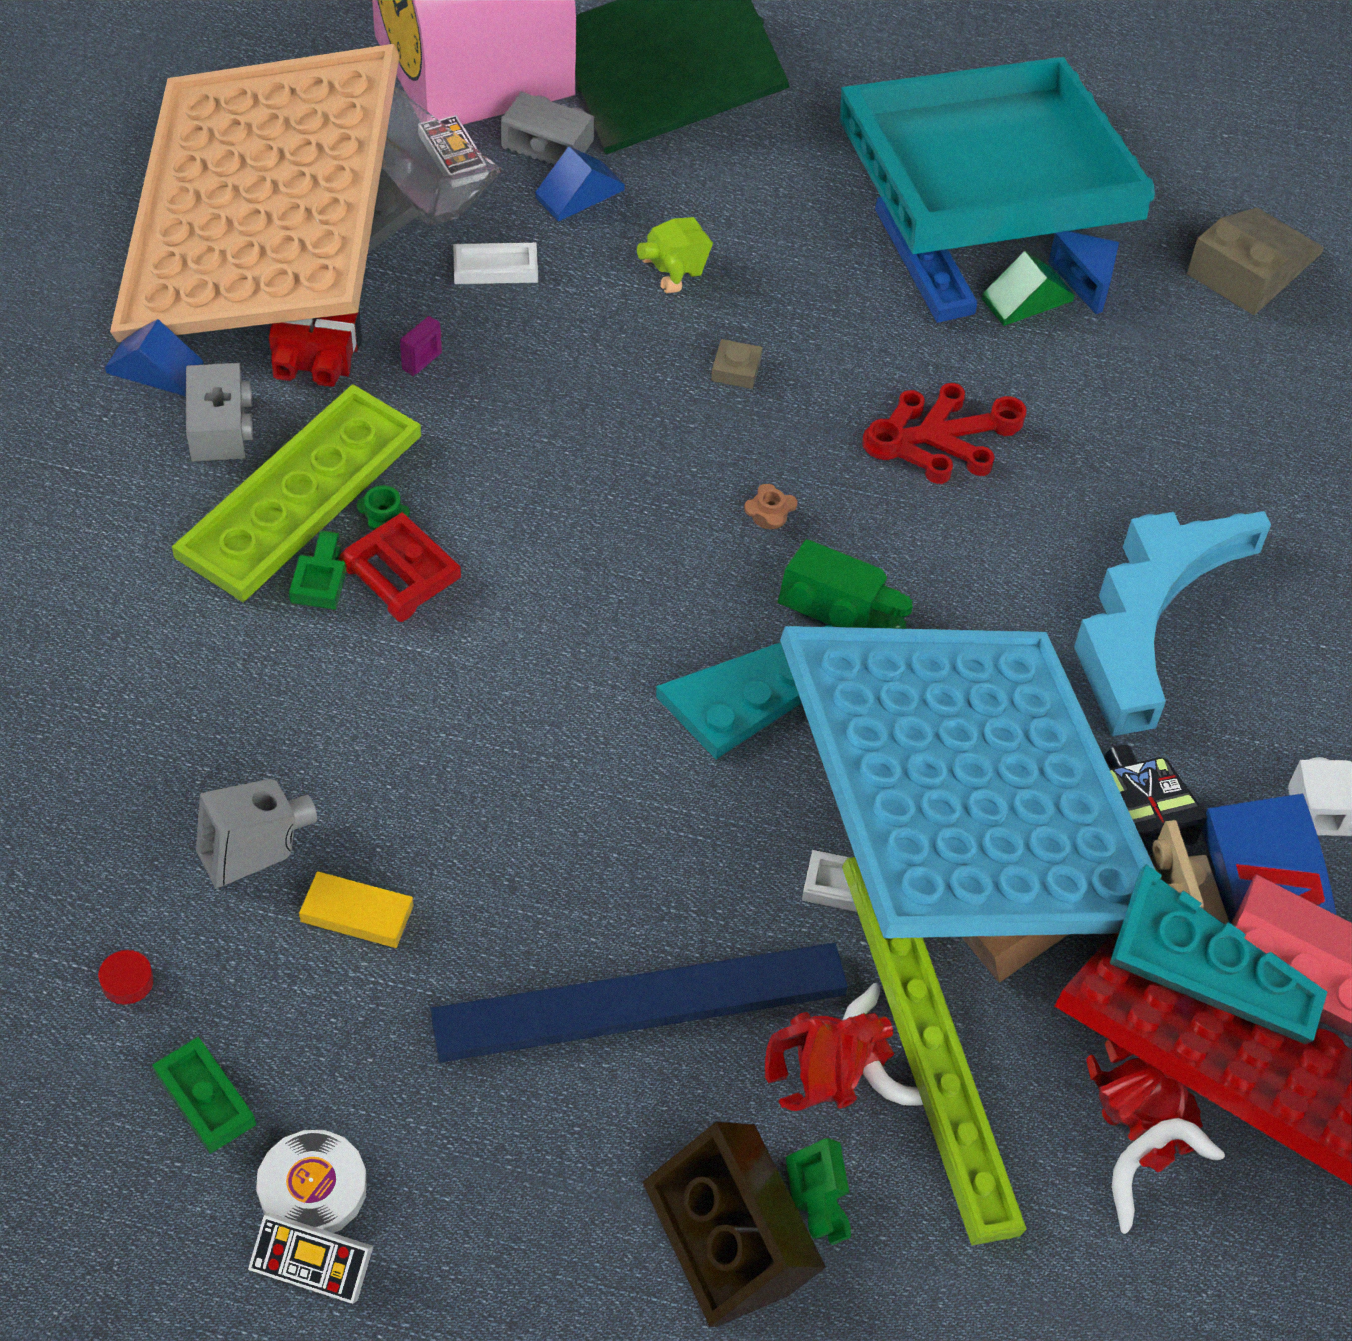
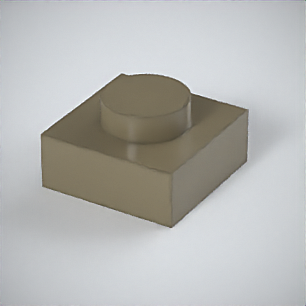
M721 339L712 368L711 381L753 389L762 359L763 347Z

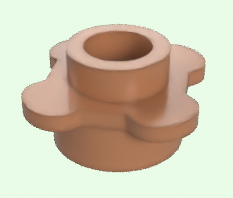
M762 484L758 487V494L752 500L745 502L744 510L747 515L752 516L753 521L758 526L764 529H777L786 523L788 512L796 510L797 499L793 495H784L772 484Z

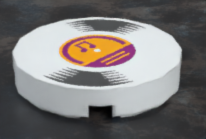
M303 1130L284 1137L267 1152L258 1169L256 1192L264 1215L272 1213L335 1233L342 1230L357 1216L366 1198V1169L359 1151L346 1138L327 1130Z

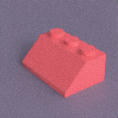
M1256 874L1231 924L1245 933L1244 938L1266 954L1272 952L1326 990L1327 996L1319 1021L1352 1037V923Z

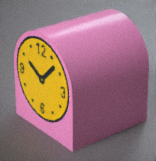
M372 0L375 37L380 46L395 45L400 55L396 75L423 124L457 115L462 125L505 114L509 106H512L513 101L516 100V96H519L520 91L533 96H544L551 102L575 96V0Z

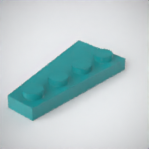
M1147 864L1142 867L1136 880L1110 964L1303 1044L1314 1041L1327 991L1272 952L1266 954L1244 938L1245 933L1231 923L1224 924L1200 907L1202 903L1185 891L1180 893L1160 879L1162 875Z

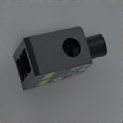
M1119 745L1107 751L1104 759L1148 855L1153 853V843L1155 840H1158L1165 821H1177L1185 846L1197 843L1207 816L1169 761L1158 757L1138 762L1129 745Z

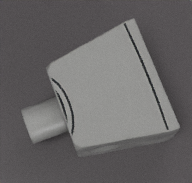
M273 779L201 793L196 852L215 889L287 859L292 851L294 830L317 822L314 803L307 794L287 800L278 782Z

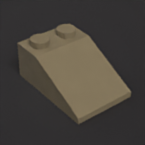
M1256 207L1220 218L1198 237L1187 275L1252 315H1255L1320 256L1324 247Z

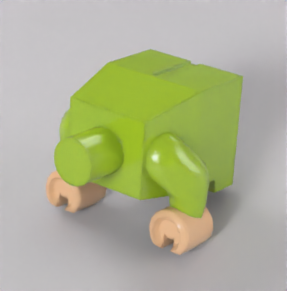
M694 217L675 218L653 227L647 235V242L638 244L637 255L644 263L653 262L659 271L670 273V276L662 278L660 286L662 289L666 288L664 290L665 293L680 292L682 289L681 280L684 273H689L691 277L701 276L713 242Z

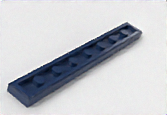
M836 942L432 1007L430 1011L438 1062L440 1063L846 996L848 986Z

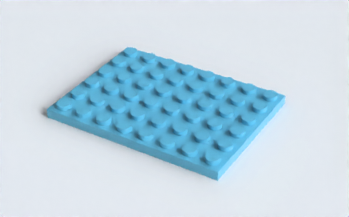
M784 627L780 642L883 938L1120 933L1140 869L1146 864L1154 870L1155 868L1047 632Z

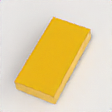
M317 871L300 909L299 917L302 923L397 948L414 906L413 897Z

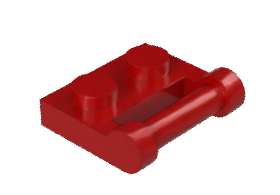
M403 512L347 547L341 553L338 560L345 562L348 574H356L388 605V613L399 622L409 619L418 606L461 578V566ZM377 555L409 587L400 592L368 560Z

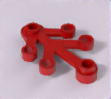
M946 383L940 388L938 400L921 425L904 428L909 419H917L922 415L925 398L920 392L907 390L900 394L898 406L889 419H878L872 422L864 431L862 445L864 450L874 458L891 460L899 457L926 469V478L936 484H943L950 480L953 461L944 454L933 455L915 446V444L926 443L967 461L966 467L970 473L976 476H985L992 471L995 458L994 453L987 447H976L956 437L991 430L1002 436H1012L1022 429L1027 409L1021 400L1011 396H1004L994 401L991 413L945 421L951 412L959 411L963 407L965 390L961 385ZM947 396H953V397H955L956 399H951V398H948ZM908 403H911V404H914V405H916V406H909V405H907V404H908ZM977 459L983 460V461H985V463H980V462H977L976 460H977ZM934 467H940L944 470H936Z

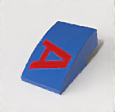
M1303 793L1207 809V819L1202 833L1216 870L1214 879L1229 923L1232 922L1256 874L1336 915L1325 860Z

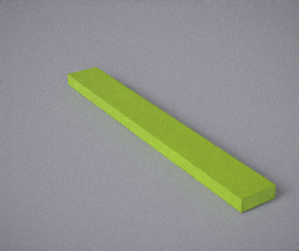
M856 857L847 858L842 869L971 1246L1020 1237L1027 1229L924 939L883 938Z

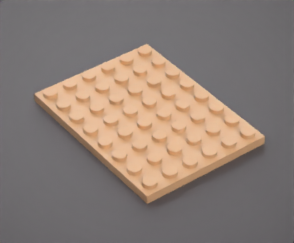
M394 44L167 79L110 333L118 343L157 319L175 335L358 313L400 56Z

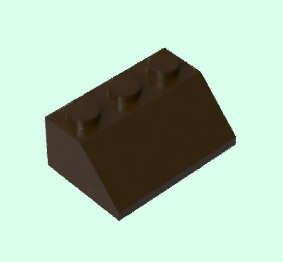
M714 1122L642 1181L709 1327L720 1326L788 1297L826 1268L755 1124Z

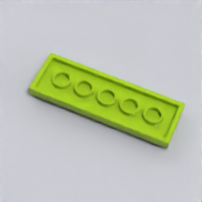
M352 384L172 546L174 558L244 603L421 437V424Z

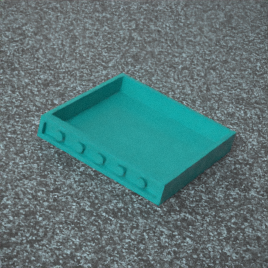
M1064 57L841 87L839 122L912 254L1147 219L1149 204L1155 196L1152 179L1147 177L1140 167L1136 156L1131 154L1124 144L1122 136L1115 131L1108 121L1106 113L1101 111L1094 101L1092 93L1087 91L1080 81L1078 73L1071 68Z

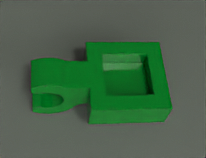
M321 530L314 556H299L289 590L290 603L337 609L347 573L345 562L338 561L341 554V547L337 546L339 533Z
M825 1138L786 1156L792 1200L797 1209L808 1212V1229L811 1237L818 1239L828 1234L829 1244L832 1245L851 1238L849 1220L837 1202L838 1198L849 1194L841 1143Z

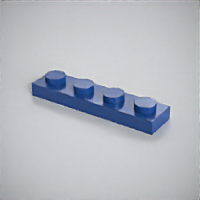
M882 197L877 198L875 210L936 322L974 315L978 302L948 249L912 254Z

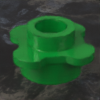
M380 485L373 487L365 494V497L360 498L357 502V511L365 514L368 519V527L371 530L377 529L401 512L408 518L410 516L409 508L401 504L400 494L390 486Z

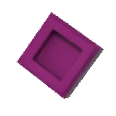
M427 316L400 339L402 370L414 376L442 353L439 321L431 316Z

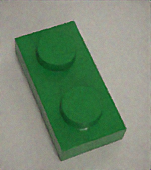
M199 1036L152 1064L155 1075L209 1154L257 1125L255 1116Z

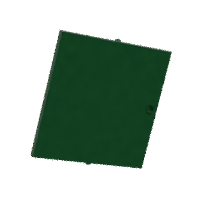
M615 0L576 15L575 76L578 82L576 89L578 92H582L589 113L594 116V126L606 155L790 88L786 74L763 27L764 19L758 16L751 0Z

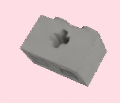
M240 363L186 366V435L192 462L245 459V440H253L251 413L245 414V407H252L253 401L251 381L242 380Z

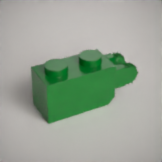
M808 539L803 542L785 568L777 602L780 605L831 624L834 627L907 629V621L903 619L911 614L913 608V599H910V596L885 586L887 576L883 569Z

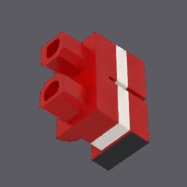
M359 310L358 313L272 323L269 333L273 377L278 380L291 381L296 378L298 370L312 372V380L318 385L334 387L340 376L349 377L353 352H358L362 341Z

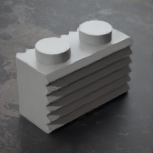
M520 91L519 96H516V100L513 101L512 106H509L508 111L505 112L504 116L502 115L501 146L504 149L509 148L512 152L516 150L518 154L524 153L526 157L530 155L533 159L545 160L547 164L553 163L554 166L568 146L585 153L594 140L593 115L587 114L580 108H569L551 102L544 96H533Z

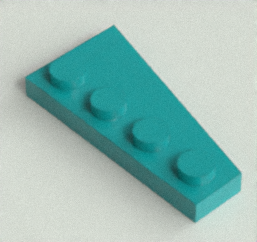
M781 642L656 686V698L715 759H718L802 703Z

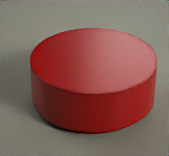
M121 950L111 954L103 961L98 973L101 989L106 998L122 1005L133 1004L142 1000L150 992L154 981L148 959L143 954L134 950Z

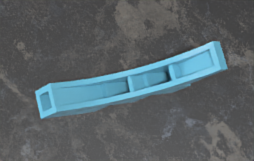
M1265 511L1250 514L1238 513L1227 518L1209 521L1198 520L1186 525L1179 524L1174 512L1157 515L1146 514L1139 518L1131 519L1123 544V549L1129 563H1122L1115 567L1107 568L1099 594L1106 614H1096L1090 618L1082 619L1074 646L1111 736L1155 729L1157 727L1166 702L1155 663L1154 637L1159 617L1175 596L1200 575L1229 561L1260 553L1271 527Z

